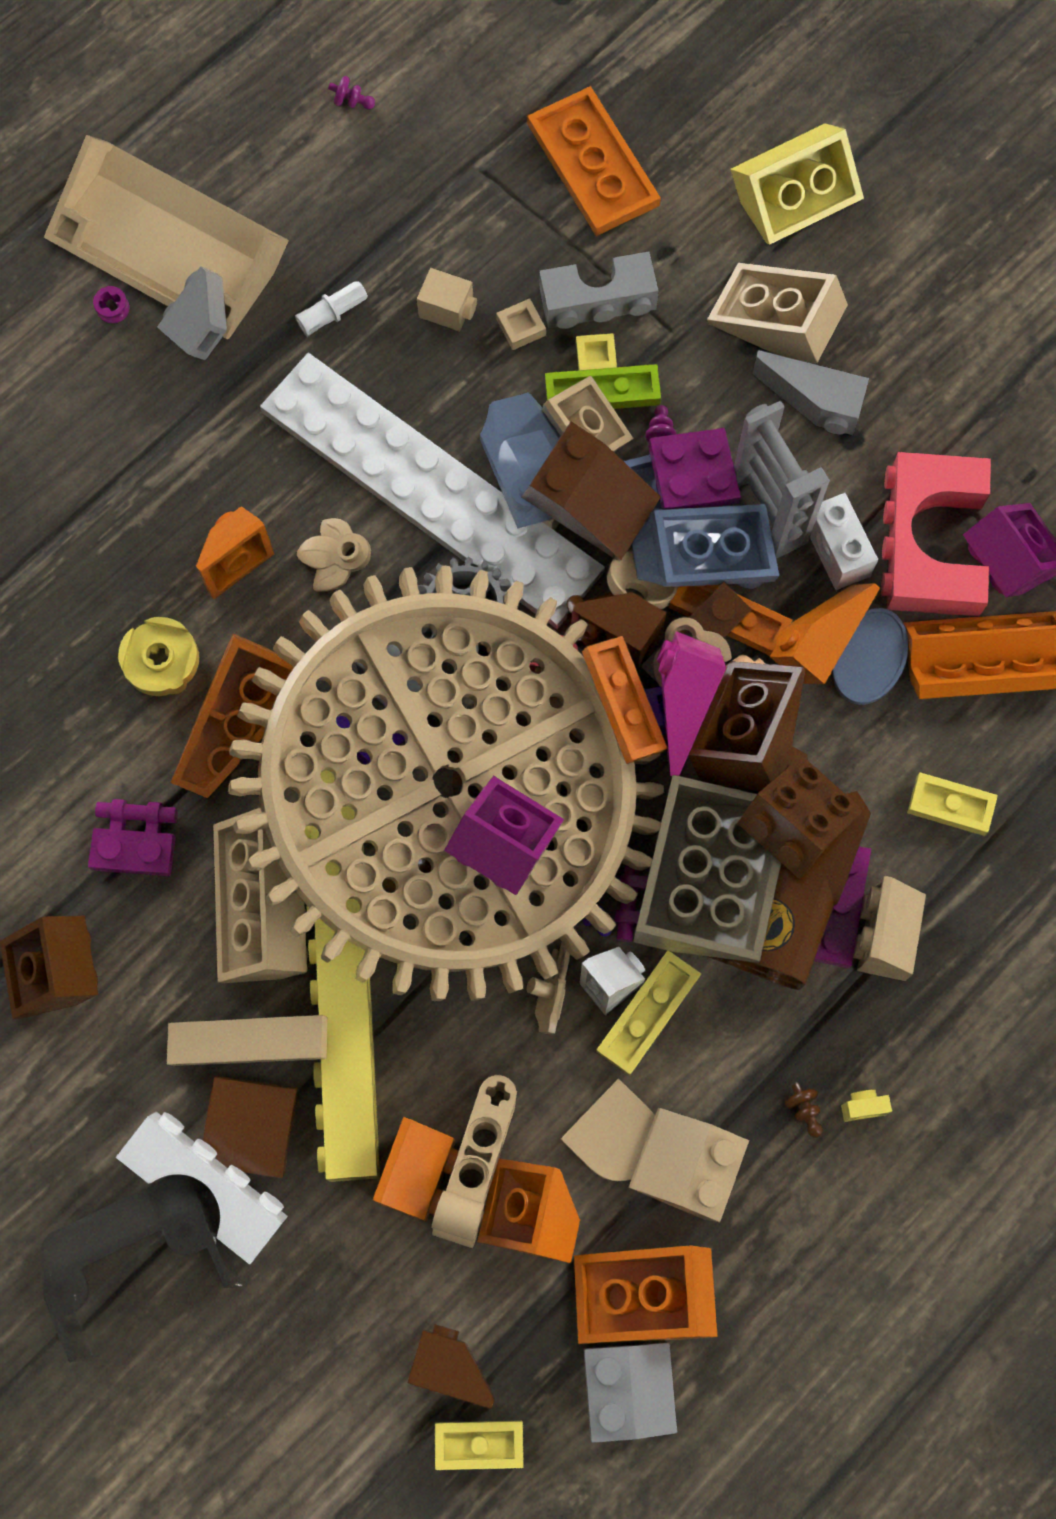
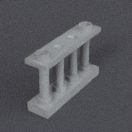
M781 400L770 406H767V404L759 405L747 414L734 463L738 487L749 484L759 503L766 504L768 518L773 524L771 535L776 559L808 543L830 481L822 467L810 473L807 470L802 471L778 430L785 408Z

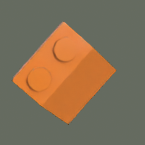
M403 1117L373 1201L427 1222L429 1214L435 1215L443 1190L439 1189L444 1173L452 1174L459 1150L454 1149L455 1139L414 1120Z

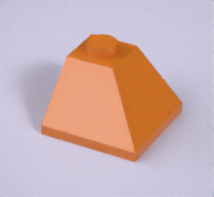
M241 506L234 512L230 511L223 514L216 521L215 526L210 529L196 567L209 595L213 599H216L275 554L265 525L258 517Z
M499 1159L489 1188L477 1242L571 1263L580 1219L561 1170L550 1166Z

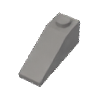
M758 350L753 370L755 377L816 426L823 427L833 434L847 433L853 435L869 378Z

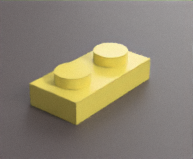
M920 772L916 777L907 813L985 836L989 832L998 795Z
M523 1421L435 1423V1470L524 1467Z

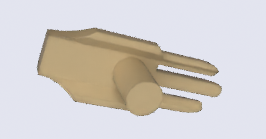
M562 942L560 950L554 949L551 955L556 963L558 974L546 980L532 977L527 984V992L538 996L535 1016L539 1024V1032L544 1034H555L565 996V977L570 953Z

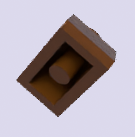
M437 1324L434 1325L433 1332L423 1330L408 1383L492 1409L495 1397L467 1343L457 1340L460 1331Z

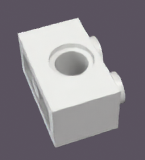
M846 493L822 501L810 538L835 590H839L871 577L878 558Z

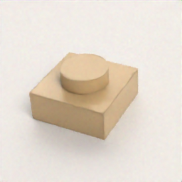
M531 299L496 313L497 322L512 350L546 336V327Z

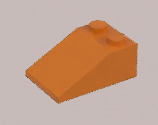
M680 1246L574 1255L578 1344L717 1337L711 1248Z

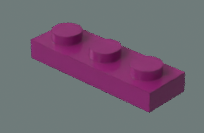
M861 846L858 848L838 904L833 907L814 960L815 962L844 968L852 966L871 848Z

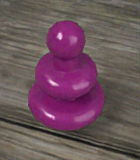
M348 76L341 78L339 86L330 82L328 89L336 92L334 97V104L336 106L342 105L343 100L347 99V104L350 108H354L357 103L362 104L368 110L374 108L375 99L372 96L360 94L361 87L359 85H354L352 89L348 88L350 83Z
M664 405L657 406L654 410L655 417L650 420V428L645 434L648 443L650 438L677 434L673 428L672 419L667 416V407Z

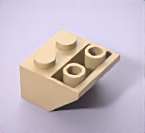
M884 876L876 887L871 886L869 894L863 897L860 919H865L866 922L862 934H857L853 958L859 959L857 971L906 981L913 975L926 894L888 876Z

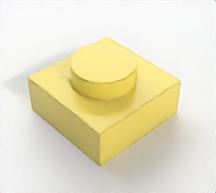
M613 333L576 336L579 370L617 367Z
M876 1090L851 1093L852 1101H847L841 1105L844 1122L886 1116L892 1112L889 1095L877 1097Z

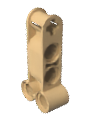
M494 1075L483 1081L447 1189L441 1194L432 1222L433 1236L473 1248L484 1215L485 1200L515 1110L517 1091L514 1083L505 1076ZM497 1091L503 1092L504 1100H501L498 1106L492 1105L491 1097H494ZM482 1129L492 1131L496 1136L495 1143L489 1147H480L473 1140V1136L477 1131ZM475 1169L482 1174L484 1180L478 1187L467 1188L460 1182L461 1174L465 1170Z

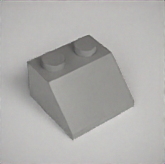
M669 1342L584 1349L590 1439L592 1443L633 1440L677 1433Z

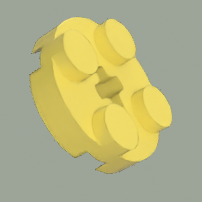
M154 617L145 620V624L140 625L135 630L132 628L125 634L119 647L118 660L125 678L138 691L151 696H166L168 694H179L186 689L187 683L192 680L197 671L199 651L193 636L180 622L165 617ZM159 648H164L165 654L168 656L167 661L162 662L161 665H155L154 661L149 658L150 654H157Z

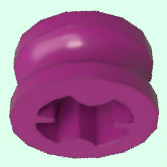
M115 286L101 288L93 299V305L98 316L107 323L121 322L129 313L130 305L125 294ZM112 299L118 308L111 311L105 302Z

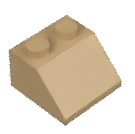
M658 1108L629 1188L704 1220L720 1222L749 1140L712 1124Z

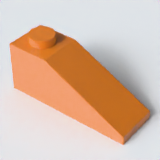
M875 583L850 585L798 618L779 634L776 640L777 645L770 658L778 665L803 667L805 670L803 684H825L880 587Z

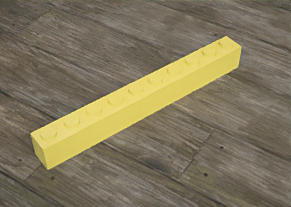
M328 770L321 772L320 776L323 782L329 784L334 782L335 777L332 772ZM348 806L342 807V816L347 820L354 819V810ZM305 827L304 832L307 838L317 839L319 837V831L316 827ZM334 862L326 863L325 870L327 874L337 876L339 874L338 865ZM348 899L346 908L351 913H357L360 910V904L355 899ZM318 919L314 923L315 939L309 940L308 943L310 964H317V980L310 981L312 1005H318L319 1015L327 1017V1059H321V1062L314 1063L315 1088L322 1087L323 1103L317 1104L315 1108L317 1130H324V1147H318L317 1149L319 1173L326 1172V1180L330 1182L380 1178L371 984L370 978L363 983L355 979L357 966L362 960L365 950L347 940L341 954L330 962H325L321 959L323 948L332 939L335 931L321 919Z

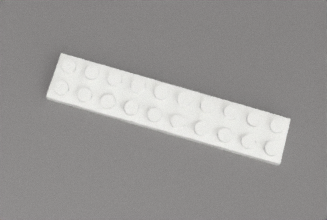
M310 353L305 355L260 406L264 415L464 562L469 556L473 560V567H478L479 563L485 560L488 563V572L497 567L501 571V576L498 580L508 579L511 586L516 580L524 583L523 596L519 602L535 614L540 605L550 597L557 601L555 613L547 623L556 629L562 625L570 613L566 605L569 597L579 595L584 598L604 574L605 567L543 522L517 529L502 492Z

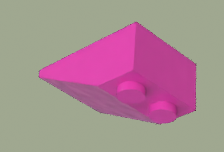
M675 631L671 642L668 640L664 641L657 657V663H660L659 672L661 673L666 753L670 776L680 775L726 670L720 648Z

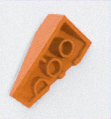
M232 634L171 783L208 798L242 760L229 755L232 742L234 740H247L257 743L263 738L265 727L248 723L237 717L242 703H252L271 710L277 698L276 695L260 688L252 681L257 669L260 667L269 670L278 677L287 680L289 674L294 669L293 666L280 658L274 651L236 634Z

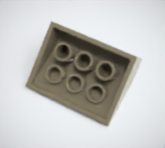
M672 776L637 923L634 943L678 953L760 962L781 862L737 824L757 794L681 776Z

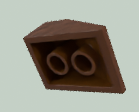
M571 421L521 498L620 562L661 496L605 443Z
M729 662L688 755L700 781L729 788L762 791L786 770L790 761L805 677L803 667Z

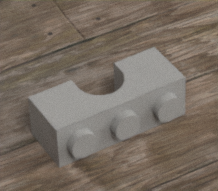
M650 252L613 258L612 281L608 285L599 288L590 287L581 281L576 264L540 270V294L548 328L559 327L566 329L575 326L577 323L593 320L596 322H606L616 316L627 314L640 316L648 313L650 310H656L658 286Z

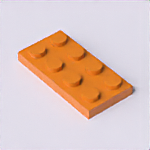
M591 86L527 116V125L595 236L603 234L660 206L661 197Z

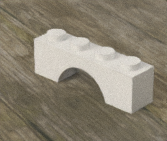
M158 1112L147 1116L116 1158L148 1184L161 1177L173 1174L188 1175L203 1182L214 1194L220 1210V1225L216 1238L248 1264H251L288 1217L281 1211L284 1208L282 1203L268 1192L264 1191L262 1194H259L248 1185L250 1178L233 1165H230L229 1168L225 1167L215 1159L217 1152L209 1144L201 1139H197L195 1142L182 1132L184 1129L182 1123L172 1115L164 1112L161 1116Z

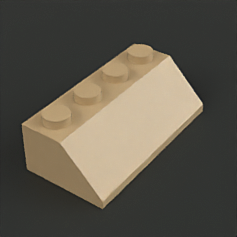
M261 807L213 825L218 983L276 980L307 972L308 952L306 948V933L295 937L290 932L295 920L306 913L304 901L295 892L289 895L282 903L272 906L268 905L265 900L274 886L287 881V877L278 862L269 864L262 870L249 871L246 866L248 859L256 852L271 848L266 830L260 829L249 834L235 833L233 825L236 820L245 815L262 813Z

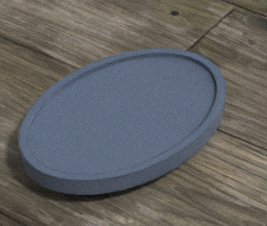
M883 608L867 610L832 670L835 687L839 694L848 702L858 705L873 703L885 696L899 679L908 655V636L903 622L895 613Z

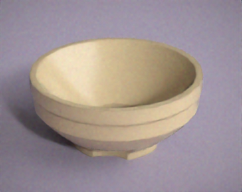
M628 550L620 562L613 559L609 566L607 583L614 596L627 593L626 589L628 588L635 589L642 593L644 600L659 609H663L669 604L677 591V586L664 587L649 581L638 580L632 550Z

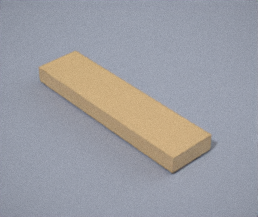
M323 1015L168 1023L167 1065L171 1066L327 1059V1017Z

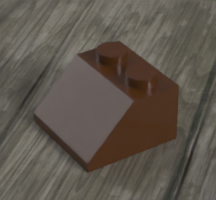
M85 915L40 917L0 940L12 1019H22L77 1006L99 995L97 988L98 976L93 965L90 948L91 936L87 930Z

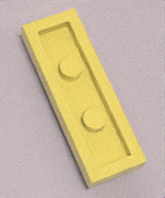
M667 951L596 1052L630 1076L700 978L701 973L672 952Z

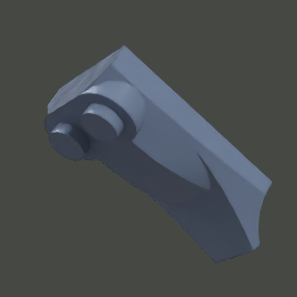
M530 393L492 402L489 405L485 425L480 433V441L517 529L552 519V517L521 497L560 438L559 433L542 411L543 407Z
M766 504L654 510L645 526L639 531L631 544L637 579L656 583L664 587L721 585L725 582L726 584H738L743 588L753 589L759 587L764 582H775L779 577Z

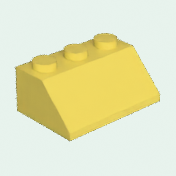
M826 123L731 168L740 203L765 242L769 245L864 199L846 129Z

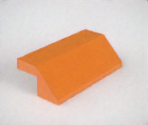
M1056 611L903 623L908 636L907 661L910 682L919 699L1056 689Z

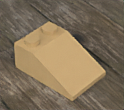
M738 263L707 321L711 326L776 355L799 361L818 363L848 304L837 275Z

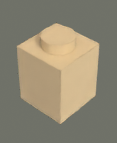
M430 268L417 297L419 318L457 331L461 330L465 319L471 320L477 305V298L473 297L471 281Z

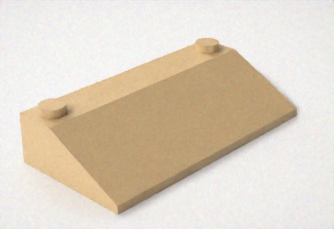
M86 135L44 235V238L166 306L176 301L185 288L184 285L187 278L197 271L200 266L217 273L223 280L227 331L223 337L229 339L273 276L289 241L115 145Z

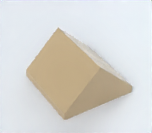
M591 376L564 390L543 404L542 411L560 436L572 421L605 443L613 452L634 439Z

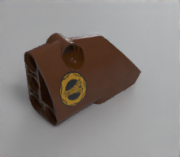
M858 791L847 793V795L860 806L862 813L824 850L801 879L796 877L781 863L760 962L717 957L709 958L787 988L800 990L805 986L833 907L838 904L871 815L870 810Z

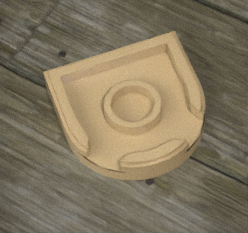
M618 1078L560 1140L599 1177L611 1181L632 1180L655 1115Z

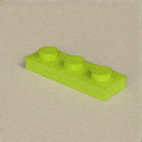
M657 364L545 373L547 400L591 376L613 409L661 404Z

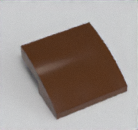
M216 1076L211 1091L203 1141L217 1152L215 1159L227 1168L233 1165L244 1173L283 1178L286 1171L290 1132L294 1124L298 1087Z

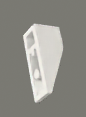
M616 947L592 956L582 963L580 985L603 1014L607 1015L642 987L645 981L642 973L645 971V968L631 951L625 954L620 947Z

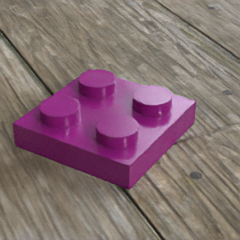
M725 428L649 439L648 447L658 493L661 496L662 510L720 507L739 504L741 495Z

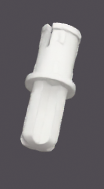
M359 281L353 282L330 297L326 294L322 295L321 301L295 315L296 321L308 337L333 320L336 322L340 321V315L366 300L367 293Z

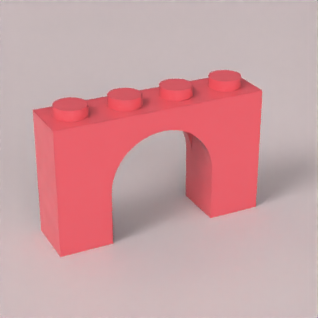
M898 452L893 465L886 467L884 485L885 489H891L890 501L885 502L883 522L890 525L889 537H884L882 547V559L888 560V573H883L881 596H887V610L980 617L988 604L989 566L949 564L932 559L918 547L912 534L911 524L912 519L918 513L932 507L982 509L990 495L991 459Z

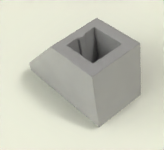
M200 266L197 271L187 278L184 285L185 288L176 301L165 309L163 319L157 328L188 355L206 360L226 333L227 326L222 277Z

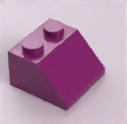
M1031 503L998 506L963 534L969 543L968 550L970 554L984 566H989V574L991 575L989 579L992 586L1000 594H1004L1006 598L1022 595L1056 576V539Z
M493 775L463 815L444 851L455 857L461 864L471 867L492 880L496 886L517 895L564 819Z

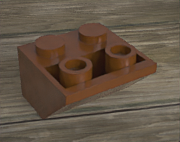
M633 592L576 603L572 609V624L582 619L588 625L584 635L575 643L584 650L588 646L623 636L636 671L639 674L642 669L641 665L651 656L662 639L666 612Z

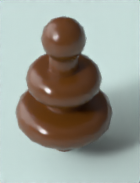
M799 1083L791 1085L795 1094L786 1099L785 1106L788 1109L798 1107L799 1111L796 1112L795 1119L799 1122L806 1121L808 1125L807 1131L811 1137H820L823 1133V1127L817 1122L815 1116L820 1114L821 1109L818 1105L810 1104L811 1101L817 1098V1090L811 1088L802 1091Z

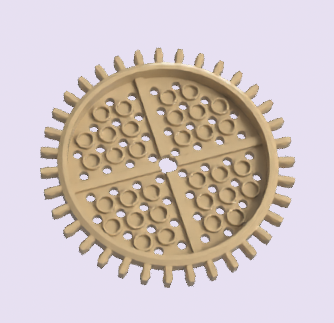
M441 566L435 578L436 593L419 594L417 577L413 568L409 567L404 568L399 576V586L403 597L387 601L382 585L376 575L368 577L363 586L365 596L371 607L358 613L354 610L349 598L341 589L334 592L329 601L341 623L330 631L315 614L309 610L301 616L299 623L303 630L315 641V644L306 653L282 636L276 641L273 650L280 658L292 665L294 669L289 674L287 680L278 677L269 670L260 667L257 669L252 681L260 688L276 695L277 698L271 710L252 703H242L237 717L248 723L265 727L262 743L234 740L230 746L229 755L240 759L259 761L258 778L240 777L231 780L228 785V792L236 796L259 795L262 813L245 815L236 820L233 826L235 833L249 834L260 829L266 830L271 848L258 851L248 859L246 866L249 871L262 870L269 864L278 862L288 879L284 883L272 888L265 898L268 905L272 906L282 903L289 895L296 892L309 907L306 913L295 920L290 932L295 937H298L308 932L318 919H321L335 931L332 939L323 948L322 960L328 963L340 955L348 940L365 950L364 956L357 966L355 977L356 980L362 983L368 980L375 972L380 957L397 963V971L392 981L393 994L403 995L407 992L411 985L413 968L431 970L432 1001H442L446 999L449 990L448 973L465 971L467 975V991L471 1001L485 998L486 994L483 969L499 966L503 984L508 993H513L523 989V981L517 966V959L530 954L538 972L544 979H548L558 974L555 961L547 949V945L559 938L568 952L575 959H579L590 952L585 941L574 929V926L585 917L596 930L603 934L614 929L616 923L596 903L605 892L624 904L634 901L638 893L615 877L621 863L641 871L651 866L652 858L643 852L633 850L627 846L632 831L642 835H653L660 831L661 822L649 817L635 815L636 798L650 800L664 793V786L661 784L636 782L635 764H647L659 757L660 753L626 764L586 661L582 654L573 647L574 643L584 635L588 625L585 621L581 619L572 624L562 637L547 626V622L555 613L557 605L555 599L550 597L537 609L535 618L517 610L518 603L523 596L524 583L516 580L505 593L503 604L485 598L488 587V571L479 570L470 584V596L453 594V576L450 566ZM422 628H430L434 632V638H425L422 635ZM387 646H397L400 650V655L397 657L391 656L387 652ZM476 646H485L488 650V656H480L476 652ZM356 662L361 663L365 668V673L361 675L354 673L352 664ZM448 662L452 664L454 673H445L442 670V663ZM530 662L539 664L541 673H533L529 667ZM320 680L326 681L330 686V691L326 693L320 692L316 688V682ZM415 680L418 682L420 691H410L407 687V681ZM496 680L505 681L508 685V690L505 692L500 691L496 687ZM468 697L472 699L474 709H466L462 705V698ZM550 697H556L560 700L561 707L559 709L550 705ZM372 699H382L385 703V709H375L372 705ZM517 714H522L527 718V726H520L516 722ZM429 715L436 716L440 721V726H430L427 722V717ZM345 716L350 721V727L346 729L339 727L336 723V718ZM576 730L580 732L582 741L580 743L572 742L569 737L570 731ZM483 732L492 734L494 737L493 744H486L482 740ZM395 733L403 735L405 745H396L392 740V735ZM304 734L310 735L314 739V745L312 747L303 746L300 742V736ZM537 749H542L547 753V761L543 762L537 758ZM448 751H456L460 756V762H451L447 757ZM357 753H367L370 757V763L366 765L359 763L356 757ZM590 766H596L600 770V778L591 776L589 772ZM504 767L512 769L514 772L513 780L504 778L502 774ZM446 768L457 771L463 782L459 795L449 798L441 796L442 794L436 789L434 780H432L433 775L438 769ZM421 769L425 773V781H416L412 775L413 770ZM324 770L332 772L335 777L334 782L330 784L323 782L320 776L321 772ZM493 775L564 819L552 839L554 850H545L517 895L496 886L492 880L471 867L461 864L455 857L444 851L463 815L475 800L469 796L468 787L475 786L481 792ZM557 784H562L567 788L568 794L566 797H562L557 793ZM381 787L388 789L390 800H381L377 795V789ZM288 789L296 791L298 801L294 803L288 802L284 797V791ZM436 804L442 805L446 811L445 817L439 818L435 816L433 806ZM342 807H351L355 812L354 819H345L341 814ZM577 819H582L587 823L588 829L586 832L579 831L576 826ZM398 824H407L411 830L410 836H401L397 830ZM305 827H316L319 831V837L317 839L307 838L304 832ZM363 843H371L375 847L374 856H366L362 852ZM425 859L430 863V873H423L419 870V860ZM326 863H336L339 867V874L337 876L328 875L325 870ZM565 873H569L574 877L573 887L565 885L563 881ZM475 876H481L485 879L486 888L484 890H479L475 887ZM384 879L394 881L396 885L395 892L388 893L383 889L382 882ZM531 892H535L540 896L541 903L539 906H534L530 903L529 895ZM442 895L449 897L452 905L448 910L441 908L439 905V897ZM348 899H355L359 902V912L351 913L347 910L346 902ZM496 912H502L506 916L507 922L505 926H499L495 922L494 915ZM410 915L415 918V929L409 930L403 925L404 916ZM461 932H467L471 935L472 943L470 946L461 944L459 940Z

